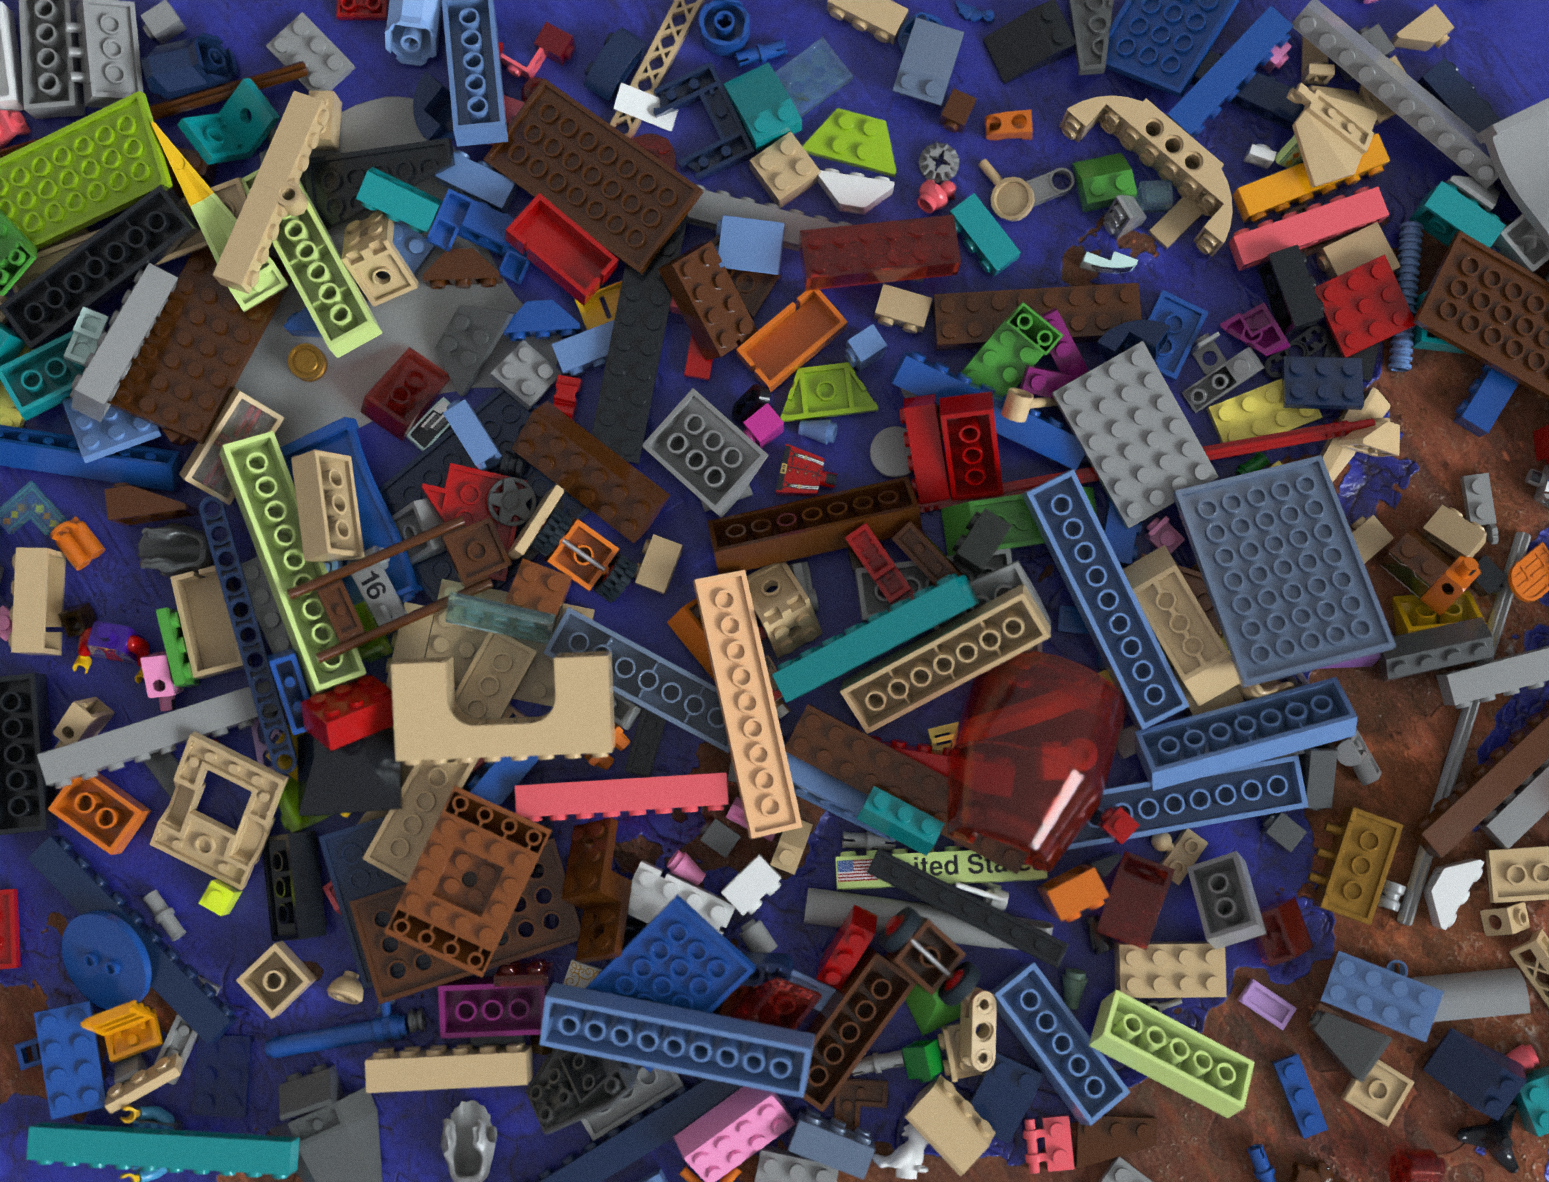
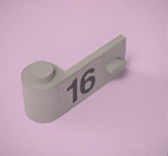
M374 545L364 551V556L366 557L384 548ZM390 558L351 574L378 626L407 614L385 572V569L389 566ZM351 559V560H348V561H347V564H350V563H352V562H354V561H357V560H359V559Z

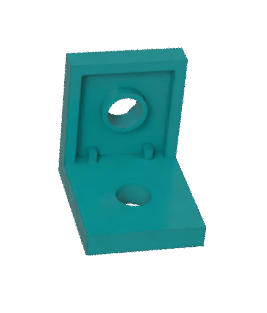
M245 78L240 82L219 113L182 118L178 123V127L198 151L201 158L207 165L251 158L280 119V116L252 79ZM248 109L250 110L252 115L251 121L248 119L247 116Z

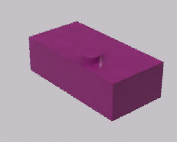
M548 974L466 977L439 985L440 1039L541 1035L545 996L548 993Z

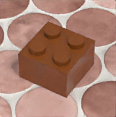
M522 559L503 605L504 613L553 631L570 589L572 577Z

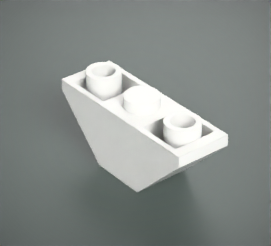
M827 168L825 171L820 170L821 173L818 174L819 185L839 211L863 215L892 195L895 183L890 181L889 178L876 176L875 179L866 178L861 173L852 172L850 175L831 168Z
M1470 858L1435 867L1423 888L1430 919L1434 927L1446 930L1447 927H1451L1457 918L1456 911L1460 904L1463 905L1469 898L1470 892L1468 890L1472 883L1478 881L1483 872L1481 868L1485 862L1480 859Z

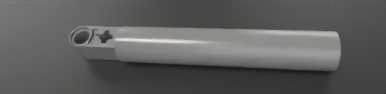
M809 887L807 890L804 923L840 928L855 904L878 915L875 933H881L893 916L902 909L911 907L920 916L929 919L954 943L995 949L1018 950L927 903ZM1016 917L1052 935V923Z

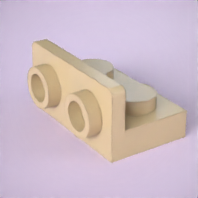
M960 1023L942 1026V1033L937 1034L940 1050L945 1049L947 1060H942L945 1076H950L952 1082H957L960 1078L981 1075L982 1071L966 1065L960 1058Z

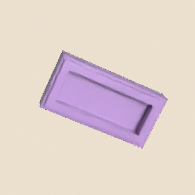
M1250 978L1237 999L1281 1030H1284L1297 1009L1252 978Z

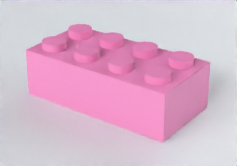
M743 1086L676 1134L674 1139L683 1158L705 1182H716L796 1123L776 1092Z

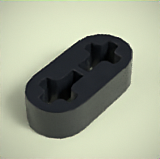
M758 384L752 385L734 404L732 409L733 420L743 423L765 404L769 403L771 396L769 388Z

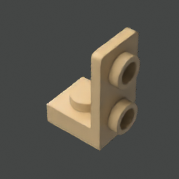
M1302 36L1301 82L1311 85H1327L1335 75V65L1328 64V56Z

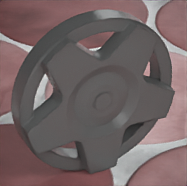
M515 477L501 479L488 492V511L500 524L506 526L521 525L529 520L534 513L536 507L535 493L531 486L522 479ZM515 482L521 484L525 488L517 489ZM503 484L502 492L494 493L496 488ZM531 499V506L529 510L526 506V502ZM492 505L499 507V515L495 513ZM513 516L521 519L516 522H509Z

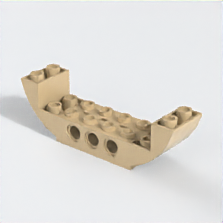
M1100 96L1081 101L1069 107L1060 124L1062 133L1068 139H1074L1079 143L1099 121L1104 131L1109 134L1113 133L1119 138L1124 148L1133 150L1139 155V159L1144 165L1153 167L1158 172L1159 177L1166 183L1173 184L1183 198L1190 199L1191 197L1200 202L1197 205V209L1203 215H1209L1211 219L1193 241L1202 253L1213 257L1226 241L1233 213L1229 184L1222 171L1224 164L1148 99L1139 101L1122 96Z

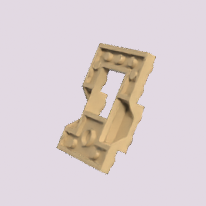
M194 731L189 736L173 779L175 790L171 801L159 819L149 845L242 891L248 883L254 865L260 860L276 819L273 816L288 777ZM208 770L252 792L238 830L197 811L206 786L204 780Z

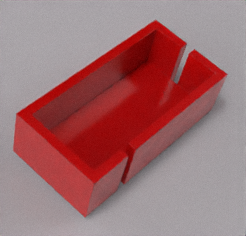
M540 193L505 231V240L522 255L527 251L528 260L583 306L599 290L600 284L603 285L617 270L619 259Z

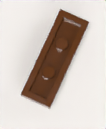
M912 520L892 538L936 586L937 581L955 573L958 577L964 575Z

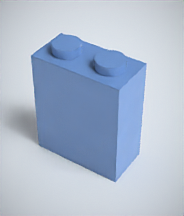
M723 215L722 220H718L716 235L720 236V243L715 248L722 260L719 266H725L727 269L779 275L786 223Z
M465 399L450 403L446 407L447 411L443 412V415L479 470L488 471L501 463L503 458L501 452L469 403Z

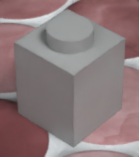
M163 0L140 15L146 23L142 26L151 40L156 38L161 45L187 29L167 0Z

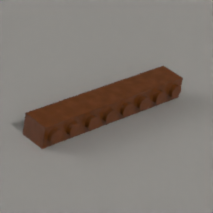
M1549 699L1545 702V707L1540 712L1532 714L1526 720L1527 724L1524 727L1511 733L1508 736V741L1503 746L1494 749L1489 755L1490 758L1484 764L1477 765L1471 771L1472 775L1469 778L1456 784L1452 789L1453 792L1447 798L1439 800L1434 805L1435 809L1429 815L1421 817L1415 823L1416 827L1410 833L1429 856L1442 858L1549 758Z

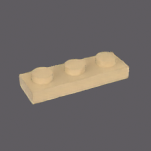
M178 1053L170 1057H163L154 1066L136 1072L127 1081L116 1083L107 1091L104 1107L112 1114L180 1076L182 1058Z

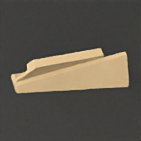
M1372 387L1364 393V407L1362 410H1343L1337 422L1383 418L1390 409V404L1378 389ZM1343 437L1328 439L1319 454L1323 457L1332 483L1357 452L1339 446V440Z

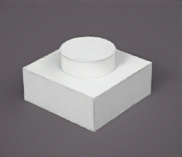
M1252 144L1246 152L1244 162L1268 169L1274 162L1277 152L1270 150V147L1264 144Z

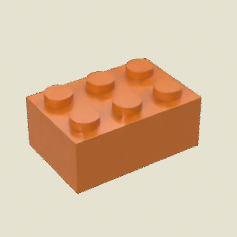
M99 772L97 777L88 780H82V777L71 780L72 785L63 787L48 810L110 855L121 854L152 810Z
M1083 863L1036 887L1050 915L1061 921L1066 920V922L1079 918L1081 916L1080 911L1086 908L1094 910L1104 905V899L1110 897L1095 867Z

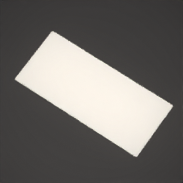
M621 83L613 109L672 132L678 110L656 118L654 108H660V98Z

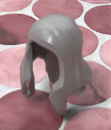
M476 1100L462 1101L458 1107L454 1108V1111L451 1113V1119H443L444 1126L440 1147L447 1161L448 1170L453 1182H483L490 1172L497 1139L496 1126L492 1125L490 1121L491 1115L487 1113L485 1106L480 1105Z

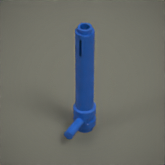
M389 1001L380 1004L381 1016L374 1017L371 1021L271 1037L269 1041L265 1042V1052L268 1057L272 1056L275 1059L369 1042L385 1043L388 1039H393L394 1041L402 1040L404 1036H409L410 1033L408 1017L399 1013L392 1014Z

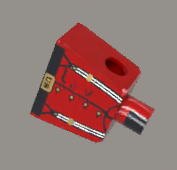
M786 444L776 487V495L816 497L819 485L835 488L837 473L823 471L824 458Z

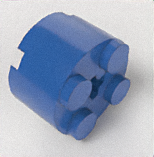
M713 0L702 8L699 15V28L704 47L716 55L731 56L735 55V52L742 51L750 37V18L747 10L739 0Z

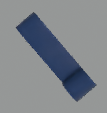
M742 952L756 965L759 972H753L739 986H777L778 984L773 982H780L781 979L784 983L789 982L794 967L793 959L785 953Z

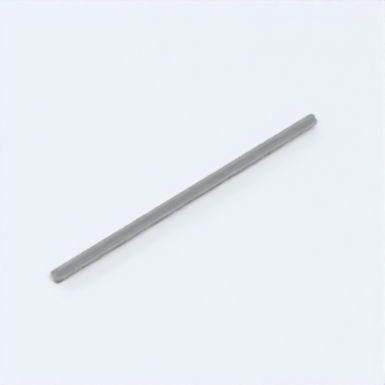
M1517 532L1515 534L1503 572L1507 578L1502 582L1503 588L1496 595L1487 624L1493 636L1494 656L1486 660L1477 661L1475 665L1494 660L1514 595L1509 587L1508 573L1515 562L1526 555L1531 535L1528 533ZM1479 699L1470 701L1471 706L1461 709L1430 813L1435 809L1434 805L1439 800L1447 798L1453 792L1452 789L1456 784L1479 709ZM1419 845L1397 917V922L1407 926L1413 924L1433 856H1429L1421 845Z

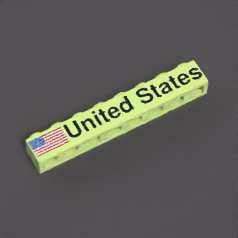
M1034 842L1017 874L972 850L960 851V846L944 847V852H934V848H932L927 856L919 852L908 853V849H894L891 854L950 885H954L957 882L974 884L1034 881L1048 878L1045 846L1038 847V842ZM877 850L866 851L864 856H856L855 851L840 852V857H835L837 890L894 888V886L866 873Z

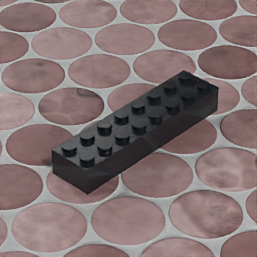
M160 184L0 305V309L30 349H36L53 341L75 325L83 307L95 310L134 281L140 269L145 271L149 263L155 265L201 231V229L174 189Z

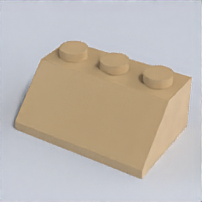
M941 1074L919 1091L905 1115V1118L959 1176H962L989 1147L996 1133L989 1122L983 1120L974 1110L972 1104L965 1100L956 1091L954 1085Z

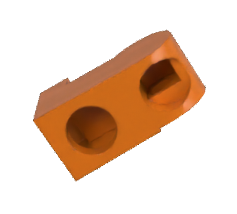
M1031 110L1001 112L987 115L984 118L985 135L988 140L1012 138L1032 140Z

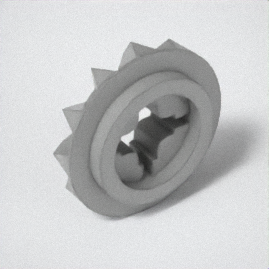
M936 142L926 146L921 153L919 168L923 176L928 180L934 179L936 183H942L955 176L959 168V158L956 150L952 149L947 143ZM941 154H944L943 162L946 163V165H941L940 168H938L937 171H935L936 162L932 159H938L939 156H941Z

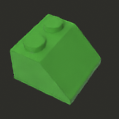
M1122 153L1072 163L1083 212L1110 207L1118 195L1136 197L1137 189L1133 172Z

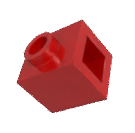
M1119 806L1106 809L1100 816L1101 822L1097 825L1115 843L1121 845L1140 826Z

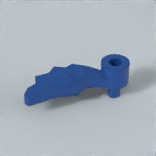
M956 1L959 14L964 16L965 20L975 22L984 18L986 23H992L995 20L992 10L978 11L974 6Z

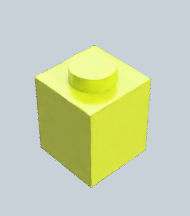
M219 879L211 880L198 904L220 916L228 915L243 891Z

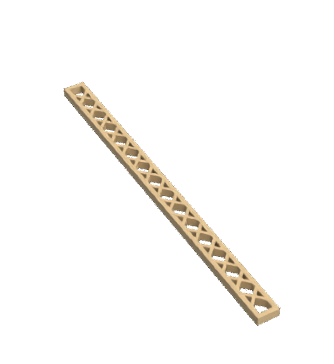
M674 0L630 84L631 87L639 89L638 85L641 81L650 79L652 87L644 92L656 95L654 89L663 82L705 0H697L689 5H685L684 0ZM684 14L686 18L685 24L674 27L673 18ZM673 35L674 45L663 49L662 39ZM661 57L663 61L662 68L651 71L649 65L651 60ZM617 110L610 125L616 128L617 125L628 123L629 131L624 135L633 139L642 120L626 113L622 117L623 112Z

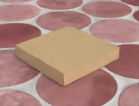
M1378 1060L1363 1083L1351 1078L1340 1098L1389 1127L1415 1082Z

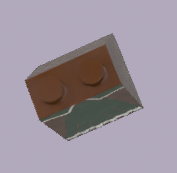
M1413 528L1388 552L1379 566L1420 599L1455 561L1417 529Z

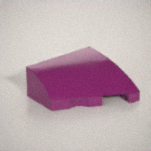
M1265 302L1242 315L1238 313L1219 324L1222 330L1264 356L1276 354L1290 347Z

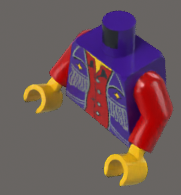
M94 621L93 627L87 628L80 635L77 652L79 655L72 668L76 672L78 665L83 666L85 674H87L92 664L90 655L136 664L141 669L134 679L137 684H140L144 678L140 658L150 654L149 644L146 639L131 627Z

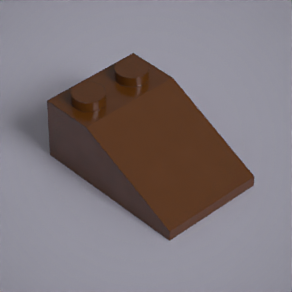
M127 482L115 483L113 488L104 489L108 520L123 526L200 515L199 509L140 489L137 486H131Z

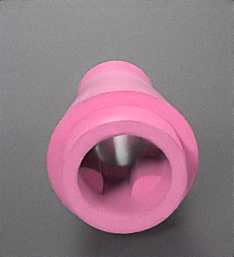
M679 850L673 854L666 865L670 869L671 874L685 879L696 886L706 876V873L698 867L686 852L682 853Z

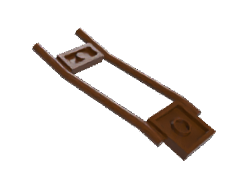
M458 516L341 568L290 588L286 592L289 599L292 600L316 590L335 635L340 642L315 654L318 662L322 663L493 588L488 575L507 568L512 563L491 517L466 527L462 516ZM441 535L443 544L464 589L365 632L341 579Z

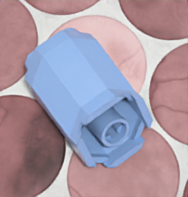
M442 0L389 1L385 47L388 52L391 53L393 51L397 55L396 59L400 63L422 66L427 62L428 58L431 57L432 59L436 56L442 17Z

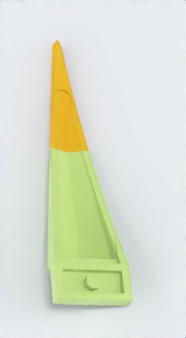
M152 122L151 125L218 264L237 219L157 124ZM268 257V260L262 264L259 271L258 283L255 287H252L250 294L229 288L243 312L289 285L275 263Z

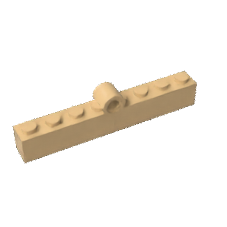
M297 91L293 92L213 273V276L221 285L250 294L252 287H255L258 283L262 264L268 260L271 243L278 237L282 218L286 217L287 214L299 216L306 211L308 199L299 187V179L302 172L307 170L312 149L317 147L319 133L322 126H325L329 119V111L323 100Z

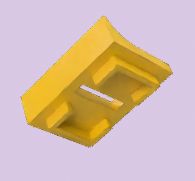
M622 281L599 289L584 306L575 299L587 330L615 320ZM603 296L612 316L607 319L599 300Z

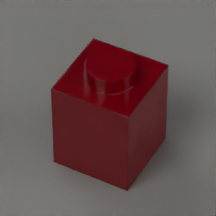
M548 22L544 24L534 42L536 52L541 47L544 49L548 59L561 66L564 65L566 60H570L576 50L573 36Z

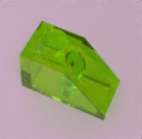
M365 601L354 605L365 632L378 627ZM386 635L357 647L361 660L368 663L393 653Z

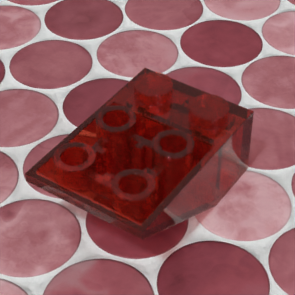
M1124 851L1109 893L1110 897L1107 898L1096 931L1147 950L1175 869Z

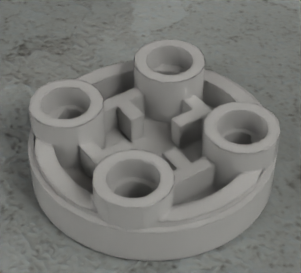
M898 426L885 428L874 437L871 443L870 459L872 466L886 477L901 478L913 472L909 471L907 456L911 455L910 447L905 448L903 432H907L906 428Z

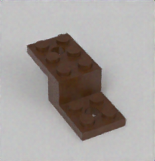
M612 817L573 827L562 900L583 910L576 953V961L580 963L621 957L632 881L611 871L618 820Z

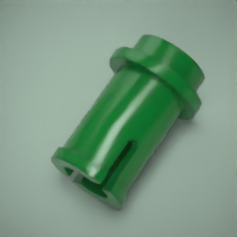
M1257 452L1243 465L1239 464L1235 473L1236 475L1261 470L1269 464V460L1263 453Z

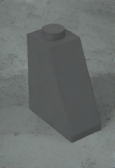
M1330 742L1305 749L1304 754L1298 755L1308 807L1306 808L1319 811L1323 808H1332L1338 750Z

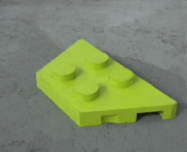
M837 108L802 146L809 155L891 177L896 175V166L887 123L881 119Z
M849 362L797 369L780 418L783 422L876 412L878 411V405L873 401Z

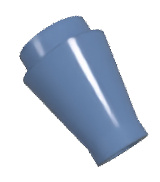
M801 420L798 434L827 445L828 443L835 442L837 423H833L832 420Z

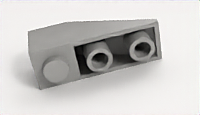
M1118 195L1104 216L1103 224L1110 235L1113 234L1117 240L1142 225L1147 217L1134 196Z
M1249 347L1181 393L1193 411L1197 413L1265 367L1253 349Z

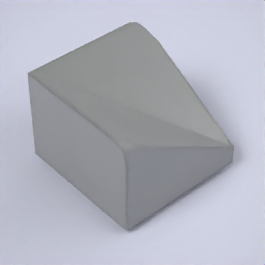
M1134 724L1109 735L1120 759L1136 754L1135 731H1138V728H1135Z

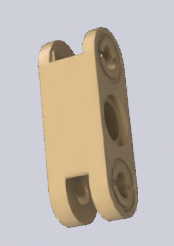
M975 987L961 1001L960 1058L966 1065L972 1066L978 1071H986L995 1062L996 998L992 993ZM980 1024V1030L976 1033V1027Z

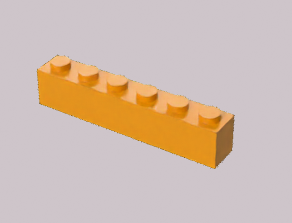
M1377 133L1373 135L1367 152L1362 155L1356 172L1352 176L1311 188L1303 162L1239 187L1232 197L1243 223L1250 220L1255 223L1265 219L1267 213L1272 211L1278 214L1291 208L1290 204L1299 202V204L1309 202L1314 199L1313 195L1322 192L1323 195L1330 194L1337 190V186L1345 183L1346 186L1355 184L1364 175L1368 174L1369 177L1378 175L1384 171L1383 167L1390 159Z

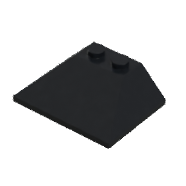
M383 729L332 751L327 749L311 734L298 737V816L402 809L401 761H396L394 730Z

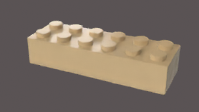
M524 1042L507 1046H499L497 1044L473 1047L470 1043L458 1044L457 1048L447 1049V1045H433L431 1049L420 1050V1046L404 1047V1050L394 1052V1047L379 1048L378 1052H373V1055L365 1060L366 1093L527 1085L534 1077L532 1045H526Z

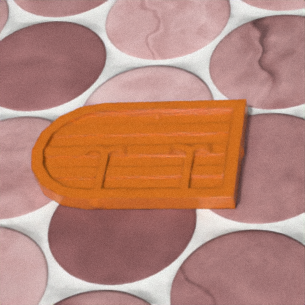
M1544 542L1539 543L1519 561L1515 562L1509 570V587L1512 593L1524 602H1533L1549 591V550Z

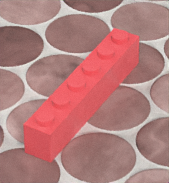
M1369 186L1356 190L1352 196H1337L1331 199L1329 204L1321 206V203L1313 204L1306 208V212L1297 214L1296 211L1290 212L1282 216V220L1273 223L1271 219L1260 223L1256 229L1250 231L1248 228L1241 229L1234 233L1228 244L1238 271L1259 265L1268 254L1297 244L1299 249L1302 250L1363 229L1376 222H1383L1389 216V212L1379 187L1369 189Z

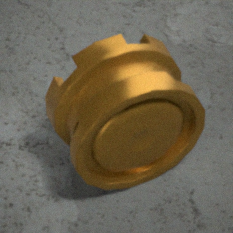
M299 344L288 355L289 369L302 381H318L327 371L328 362L326 356L313 344Z

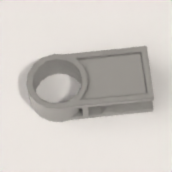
M1057 168L1054 171L1026 181L1034 191L1035 202L1033 207L1069 193L1074 185V175L1066 168ZM1056 174L1067 176L1070 181L1069 187L1064 190L1054 187L1052 184L1053 176Z

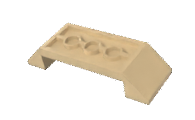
M1163 545L1125 567L1123 571L1153 632L1198 706L1240 684L1228 650L1180 572L1167 547Z

